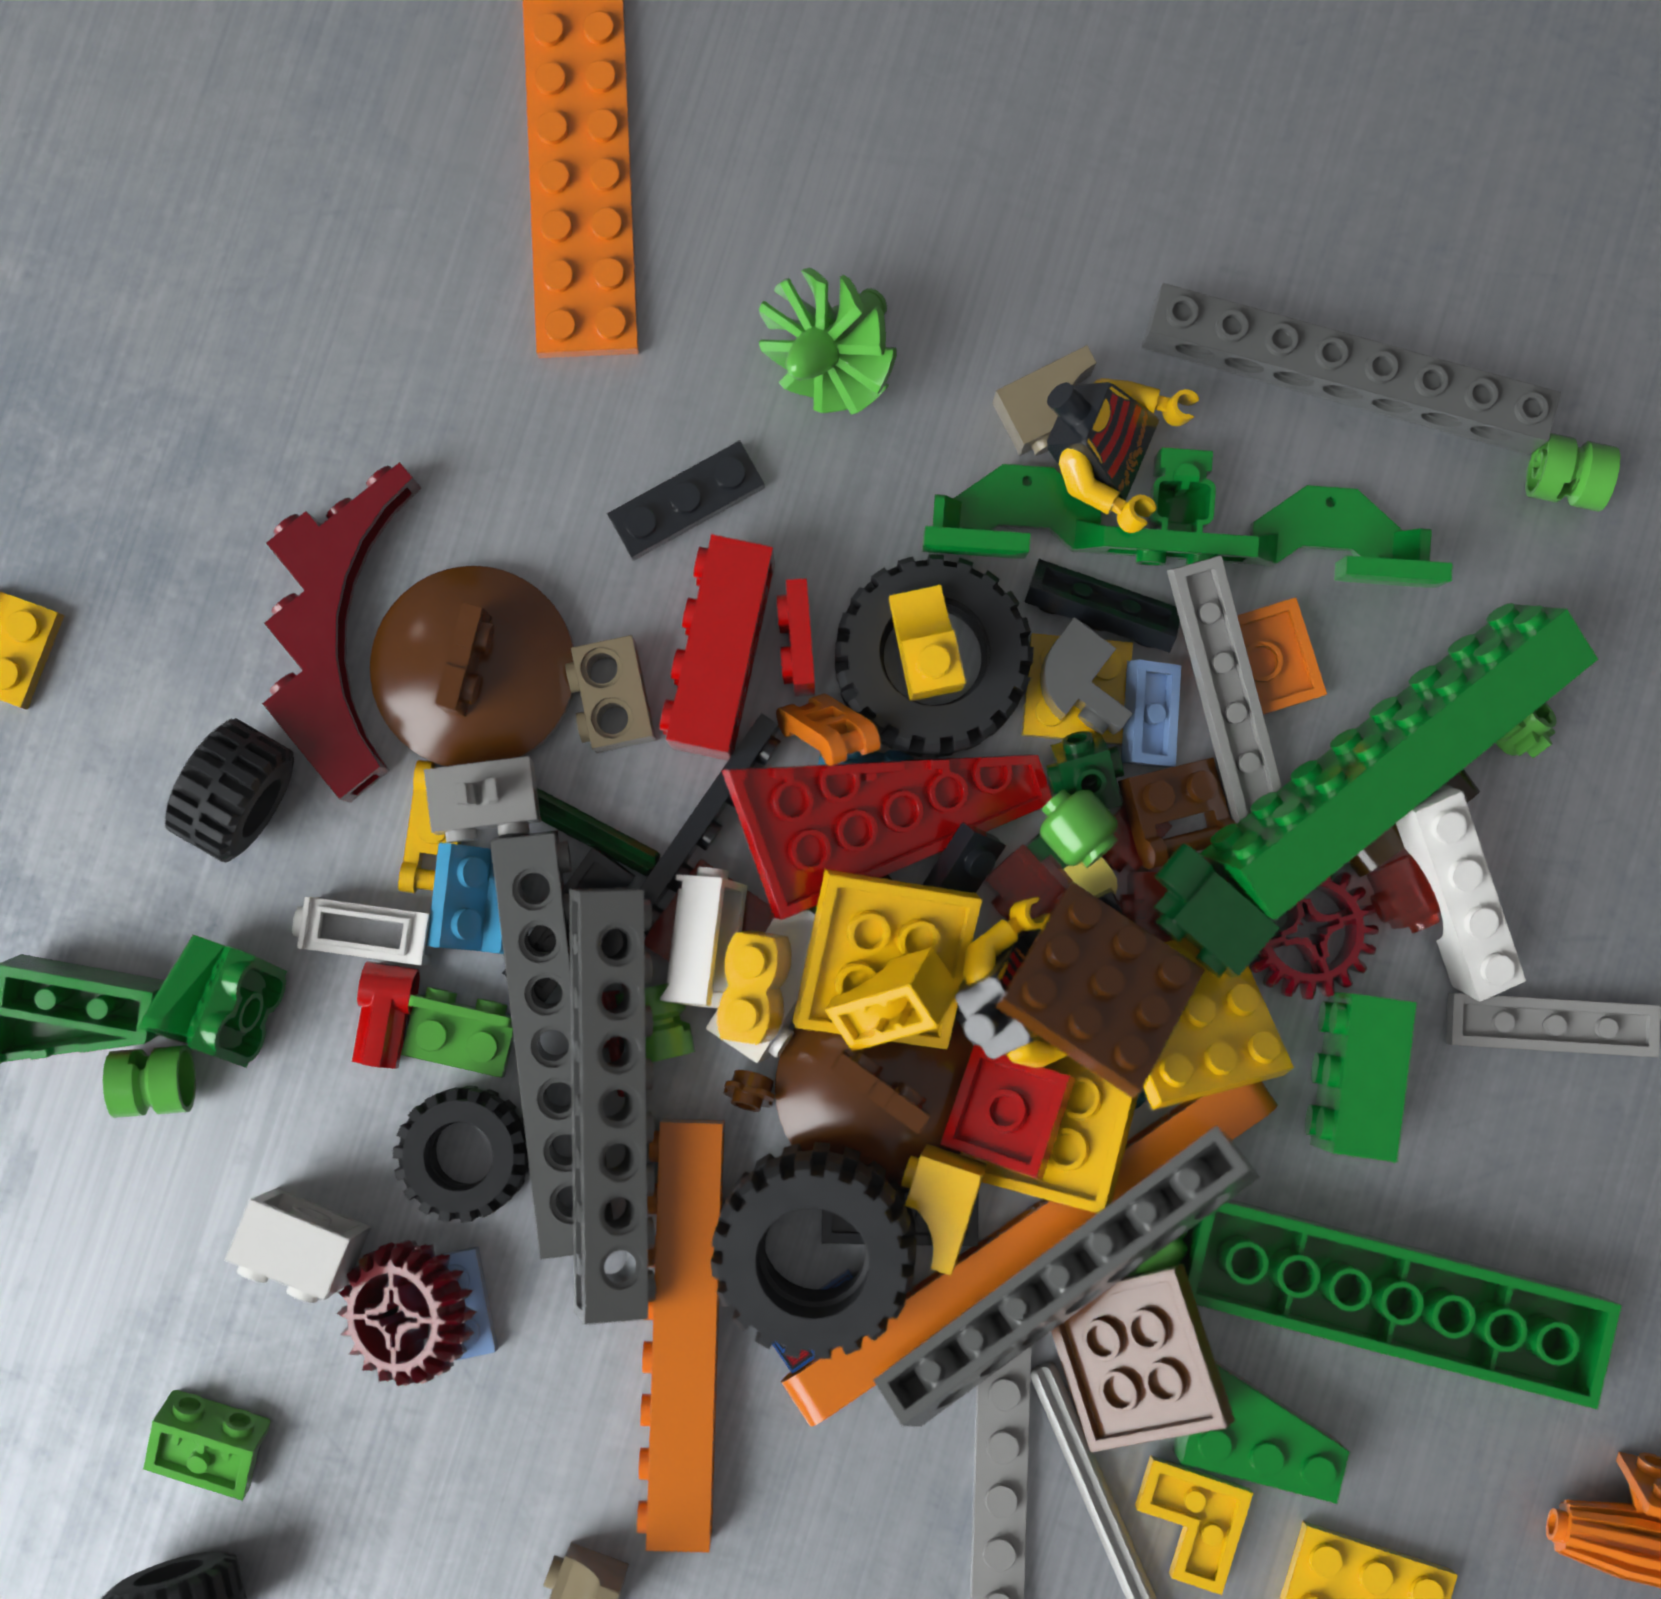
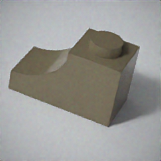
M1088 345L996 390L992 403L1019 456L1031 450L1034 451L1036 456L1049 451L1047 440L1058 415L1048 406V396L1061 383L1069 382L1075 386L1091 376L1096 366V361Z
M571 1542L564 1558L554 1555L543 1587L552 1590L549 1599H618L629 1563Z

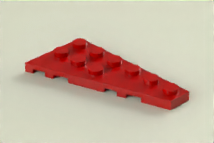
M1034 754L846 763L833 766L826 764L722 770L773 915L779 920H784L818 905L825 869L881 878L945 850L962 822L987 832L1043 808L1052 799L1039 756Z

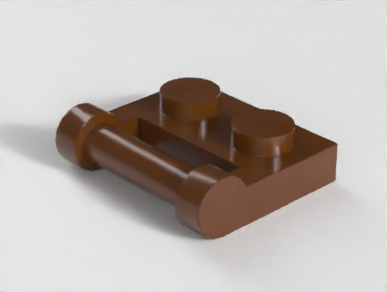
M1213 757L1118 781L1137 854L1141 864L1146 869L1163 866L1182 843L1188 845L1196 852L1204 850L1211 845L1210 840L1217 831L1227 825L1236 824L1229 816ZM1201 813L1204 814L1207 828L1162 839L1157 834L1155 825Z

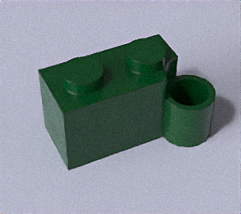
M1182 843L1155 874V878L1167 889L1151 908L1160 916L1155 921L1156 925L1178 943L1185 937L1200 950L1195 958L1218 978L1224 972L1231 978L1239 976L1280 929L1277 924L1218 875L1205 858L1186 844Z

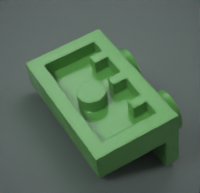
M427 987L425 995L414 994L410 996L408 1005L413 1006L401 1055L499 1078L505 1077L514 1040L511 1015L506 1014L507 1004L477 998L475 1007L456 1002L458 993L434 987Z
M173 1390L152 1420L143 1470L243 1501L251 1487L258 1450L269 1431L271 1421L249 1411L208 1400L196 1394Z

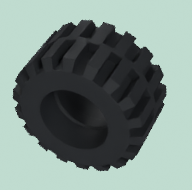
M237 718L227 720L214 729L200 743L180 772L167 803L165 814L166 829L221 862L226 863L236 858L258 838L281 803L292 776L294 764L293 751Z
M465 1086L462 1088L455 1087L426 1098L421 1105L415 1106L407 1115L409 1117L408 1121L400 1125L396 1136L401 1137L399 1145L393 1147V1159H399V1168L394 1170L397 1181L404 1180L407 1189L403 1193L410 1201L415 1198L420 1202L421 1205L418 1210L426 1215L434 1212L439 1214L438 1220L450 1222L453 1219H460L461 1223L472 1222L481 1216L484 1218L511 1200L514 1194L523 1186L525 1182L524 1177L530 1171L523 1117L520 1118L514 1111L517 1107L509 1099L506 1101L498 1097L499 1093L491 1089L481 1090L478 1089V1086ZM465 1122L476 1126L486 1135L492 1148L491 1168L485 1177L475 1183L466 1184L455 1181L439 1165L436 1153L439 1136L446 1127L454 1123Z
M210 1551L182 1556L141 1570L118 1582L101 1599L247 1598L236 1555L228 1552Z

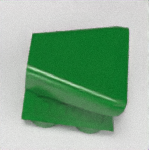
M193 934L143 1015L138 1028L179 1043L188 1044L189 1048L247 1068L248 1064L259 1054L266 1036L265 1023L269 1014L275 1011L283 999L286 990L285 976L287 971L249 953Z

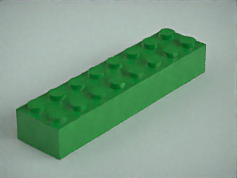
M1514 603L1502 605L1488 615L1486 619L1488 623L1475 634L1466 635L1455 641L1447 650L1449 654L1440 662L1416 672L1408 681L1410 686L1396 697L1386 698L1376 704L1369 712L1371 717L1360 726L1348 729L1337 735L1330 743L1331 749L1320 758L1310 760L1297 767L1290 775L1291 781L1277 792L1267 793L1257 799L1250 808L1252 812L1237 824L1227 825L1217 831L1210 840L1211 845L1199 854L1212 865L1218 875L1267 917L1277 920L1599 659L1568 609L1542 607L1541 605H1518Z
M1231 1199L1188 1230L1186 1237L1188 1252L1180 1264L1184 1265L1197 1306L1598 1410L1622 1307L1621 1304L1603 1296Z

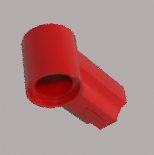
M372 961L365 963L357 992V1003L361 1007L352 1062L379 1068H399L408 1015H411L413 1006L408 1005L410 996L419 992V969Z

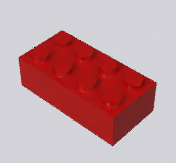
M711 534L708 548L699 547L693 577L697 578L696 586H699L697 599L688 597L682 628L686 629L685 635L688 636L686 650L676 649L671 679H675L674 685H677L675 700H665L659 727L660 730H663V735H667L666 741L674 750L726 761L730 759L735 751L775 569L774 551L771 546Z

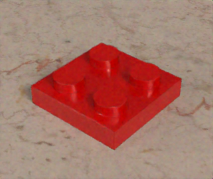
M807 578L786 580L787 594L776 595L780 634L790 633L791 646L780 647L783 683L794 684L795 697L815 695Z
M974 1044L940 1144L1042 1180L1076 1079L1044 1067L1033 1068L1014 1063L1008 1055H1002L992 1060L987 1057L981 1046Z

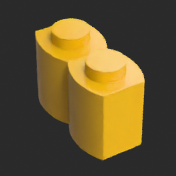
M751 930L736 932L731 939L725 957V974L729 986L721 997L717 1012V1026L721 1039L760 1045L772 1041L777 1035L784 1016V1000L780 988L789 974L792 960L791 944L788 936Z

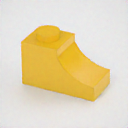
M941 585L889 595L888 599L910 701L962 691L966 682L955 631L952 629Z
M930 947L891 959L886 967L868 981L846 993L833 997L825 1011L850 1049L856 1051L938 1028L959 991V987L934 948Z
M927 1144L920 1158L910 1157L901 1186L910 1189L905 1206L916 1209L930 1230L933 1242L931 1269L951 1276L959 1258L987 1163Z

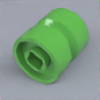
M1550 433L1549 441L1532 452L1526 474V495L1555 503L1559 502L1563 497H1567L1568 504L1573 507L1600 512L1608 504L1618 479L1621 458L1620 450L1615 446L1587 441L1581 447H1578L1575 438Z
M669 983L645 988V1005H650L653 1015L651 1037H645V1058H650L652 1062L696 1052L690 1023L680 1020V1014L686 1009V1005L660 1001V997L669 986ZM624 993L615 995L617 1006L622 1002Z
M187 1045L157 1047L152 1050L150 1056L143 1049L116 1050L108 1053L103 1067V1094L107 1110L113 1118L143 1116L147 1114L150 1107L158 1115L191 1111L196 1093V1073L193 1056Z

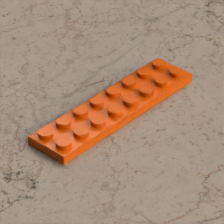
M523 0L536 353L539 358L639 354L624 0Z

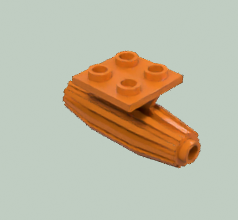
M1618 1452L1616 1462L1629 1483L1633 1504L1564 1500V1502L1559 1504L1558 1509L1552 1508L1546 1522V1535L1548 1540L1553 1541L1555 1544L1554 1549L1558 1554L1619 1579L1661 1588V1457L1646 1452L1640 1453L1639 1456Z

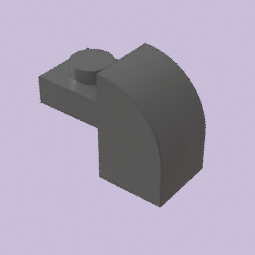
M1075 617L1051 647L1043 661L1040 673V686L1043 698L1051 712L1059 720L1075 705L1081 710L1078 718L1089 728L1101 735L1106 730L1115 735L1123 728L1133 713L1091 681L1116 648Z

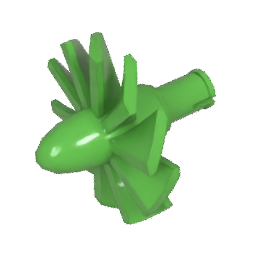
M805 268L801 272L814 295L816 309L799 297L790 278L782 280L776 285L774 292L790 302L799 320L785 316L766 301L761 303L759 313L769 329L787 330L797 339H761L759 341L760 349L771 360L787 370L788 373L779 381L785 390L814 398L813 410L820 413H830L848 409L851 415L856 414L875 401L888 388L889 384L886 382L897 357L896 347H886L884 315L887 312L886 300L879 291L873 288H866L859 294L851 279L842 275L840 276L839 305L831 307L828 302V281L816 270Z

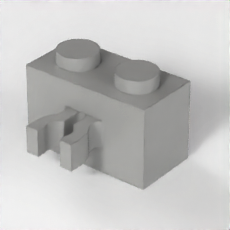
M529 756L424 769L431 832L436 835H445L446 843L477 840V830L498 828V836L530 833L529 824L541 822L534 761Z

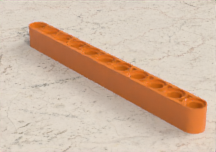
M1261 1081L1182 1102L1129 1138L1126 1143L1112 1203L1214 1127L1218 1126L1233 1140L1272 1113L1278 1104L1264 1083ZM1040 1199L980 1240L978 1246H972L960 1254L951 1276L935 1271L913 1286L911 1291H908L906 1294L905 1307L897 1319H888L887 1331L874 1341L865 1336L862 1340V1348L848 1355L844 1353L842 1346L833 1348L831 1359H813L795 1373L789 1372L781 1380L782 1385L811 1427L823 1422L876 1386L875 1378L1097 1215V1213Z

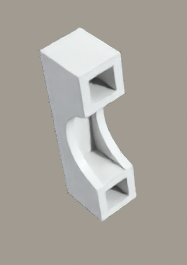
M1443 785L1399 820L1396 825L1404 848L1421 867L1438 901L1443 919V935L1436 942L1451 985L1481 1002L1525 982L1526 979L1463 791Z

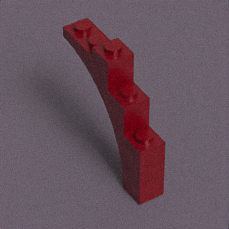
M400 462L393 468L388 465L376 471L366 482L368 488L353 500L348 497L336 503L327 512L326 517L328 520L323 524H320L307 511L300 516L293 514L275 527L273 531L275 536L266 542L304 591L299 595L292 593L281 599L271 610L273 616L264 622L302 671L298 675L292 672L279 679L269 690L272 696L262 704L340 800L349 803L390 771L368 738L353 700L347 668V621L355 584L372 546L392 517L422 489Z

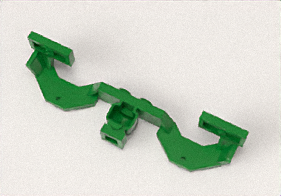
M1162 447L1154 457L1153 477L1159 478L1152 484L1150 489V498L1155 502L1157 508L1149 516V520L1158 529L1143 528L1138 532L1128 533L1123 531L1121 527L1105 526L1101 524V511L1071 496L1067 492L1063 476L1054 467L1002 464L954 498L935 494L933 525L925 526L922 552L1025 559L1030 551L1031 533L993 530L996 527L1039 529L1050 531L1071 552L1136 556V564L1147 566L1166 565V559L1186 560V565L1221 555L1223 563L1274 566L1299 548L1350 551L1354 556L1347 555L1335 562V581L1438 588L1451 582L1453 563L1430 561L1431 529L1402 530L1363 493L1354 488L1306 485L1251 523L1250 536L1203 533V528L1213 520L1215 511L1216 487L1211 480L1206 479L1212 472L1213 451Z

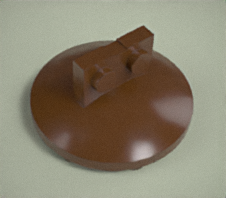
M461 566L445 569L420 580L407 589L392 604L383 617L376 632L370 656L372 692L382 718L395 736L409 749L436 764L448 767L526 757L553 734L569 708L573 693H571L565 664L574 662L571 651L574 644L569 629L554 604L545 594L525 579L513 573L486 566Z
M956 1019L954 1020L948 1050L888 1041L852 1051L841 1034L794 1027V1034L780 1055L775 1078V1098L778 1116L791 1145L799 1143L802 1151L813 1150L815 1142L830 1143V1152L843 1154L845 1147L859 1151V1161L868 1166L872 1161H876L886 1170L885 1179L889 1183L897 1182L902 1190L908 1189L902 1187L901 1184L910 1157L920 1158L927 1144L957 1154L961 1153L958 1150L940 1144L973 1049V1044Z

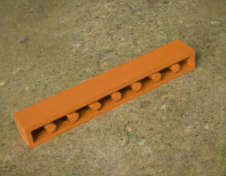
M663 1118L659 1124V1131H654L653 1142L649 1143V1162H658V1183H655L653 1196H647L648 1215H657L655 1246L653 1249H647L648 1267H655L656 1297L654 1302H648V1319H645L653 1320V1341H644L642 1352V1373H651V1394H642L640 1425L650 1427L649 1447H640L639 1480H648L647 1501L639 1500L637 1510V1533L646 1534V1551L710 1553L712 1543L720 1300L717 1289L720 1280L712 1277L711 1258L714 1253V1247L712 1246L713 1235L722 1211L725 1120Z

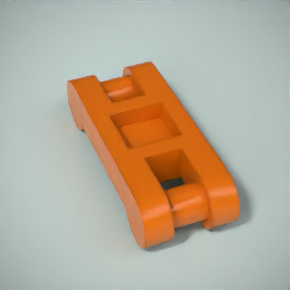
M826 693L810 697L808 704L799 707L795 704H789L776 710V718L782 734L785 737L796 735L820 751L822 758L828 766L845 762L847 755L858 751L860 754L866 755L880 749V737L874 723Z

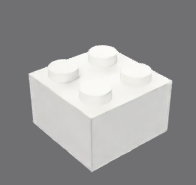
M275 1188L249 1200L225 1260L238 1265L237 1272L245 1278L261 1283H267L270 1278L287 1285L286 1292L299 1300L316 1303L319 1298L325 1301L348 1285L349 1280L346 1274L355 1267L371 1226Z

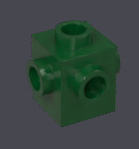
M1087 731L1069 734L1062 739V742L1050 745L1054 763L1046 765V770L1054 795L1063 789L1070 795L1086 789L1092 791L1108 809L1122 806L1116 778L1124 776V769L1116 746L1108 748L1101 734Z

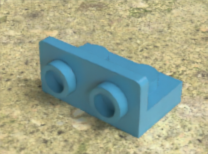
M451 843L438 844L427 946L504 954L490 848Z

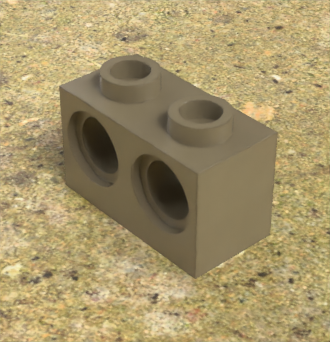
M628 635L572 647L571 651L574 662L565 664L571 693L580 692L584 711L576 713L581 742H590L592 749L596 753L657 741L638 649L633 636ZM603 658L614 660L617 663L615 677L610 682L603 684L594 682L591 678V669L594 663ZM611 708H622L628 715L626 727L616 734L604 732L601 727L603 714Z

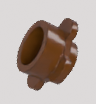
M735 1070L732 1080L725 1082L723 1094L732 1098L731 1104L740 1109L760 1112L761 1107L771 1108L773 1106L775 1094L771 1091L774 1081L767 1076L753 1071Z

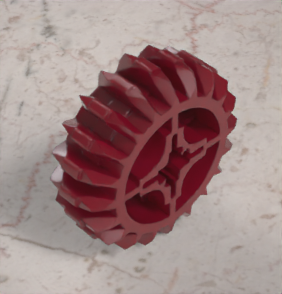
M1342 872L1333 881L1332 874L1315 888L1329 896L1340 911L1321 914L1313 906L1311 898L1305 899V897L1287 911L1285 924L1258 953L1259 957L1249 965L1252 973H1258L1267 967L1269 968L1264 977L1263 985L1272 988L1283 978L1281 985V994L1283 996L1292 997L1299 985L1302 998L1313 1000L1316 994V984L1324 997H1331L1335 994L1333 978L1343 988H1349L1353 985V982L1347 971L1348 968L1356 973H1365L1367 966L1357 957L1359 953L1365 955L1375 954L1376 947L1363 941L1364 935L1378 934L1379 927L1376 925H1364L1363 917L1374 914L1376 910L1374 905L1358 906L1357 901L1366 894L1363 886L1353 888L1350 891L1346 890L1351 882L1352 876L1350 873ZM1302 917L1305 922H1328L1327 925L1318 927L1316 934H1310L1314 938L1312 942L1309 938H1286L1287 935L1298 932V926L1304 925L1300 921ZM1345 926V937L1341 950L1330 964H1327L1325 958L1330 956L1327 946L1328 939L1333 932ZM1281 946H1295L1299 949L1304 961H1309L1312 972L1303 973L1287 966L1277 956L1274 949Z
M405 1240L395 1244L390 1242L379 1246L378 1250L366 1253L358 1260L359 1266L352 1268L346 1274L350 1284L344 1286V1289L339 1292L348 1303V1305L343 1306L336 1313L347 1319L348 1326L340 1335L351 1337L355 1344L349 1355L358 1356L362 1354L364 1356L362 1371L377 1369L379 1382H389L394 1379L397 1386H407L412 1383L424 1384L433 1380L435 1375L440 1376L448 1372L454 1366V1361L461 1358L467 1351L463 1342L469 1340L470 1336L475 1333L465 1323V1321L472 1319L477 1311L465 1305V1299L469 1297L473 1290L461 1289L458 1280L461 1278L464 1270L455 1269L450 1271L448 1269L450 1255L440 1254L435 1256L434 1244L418 1246L416 1240ZM431 1324L430 1336L424 1347V1339L428 1338V1329Z

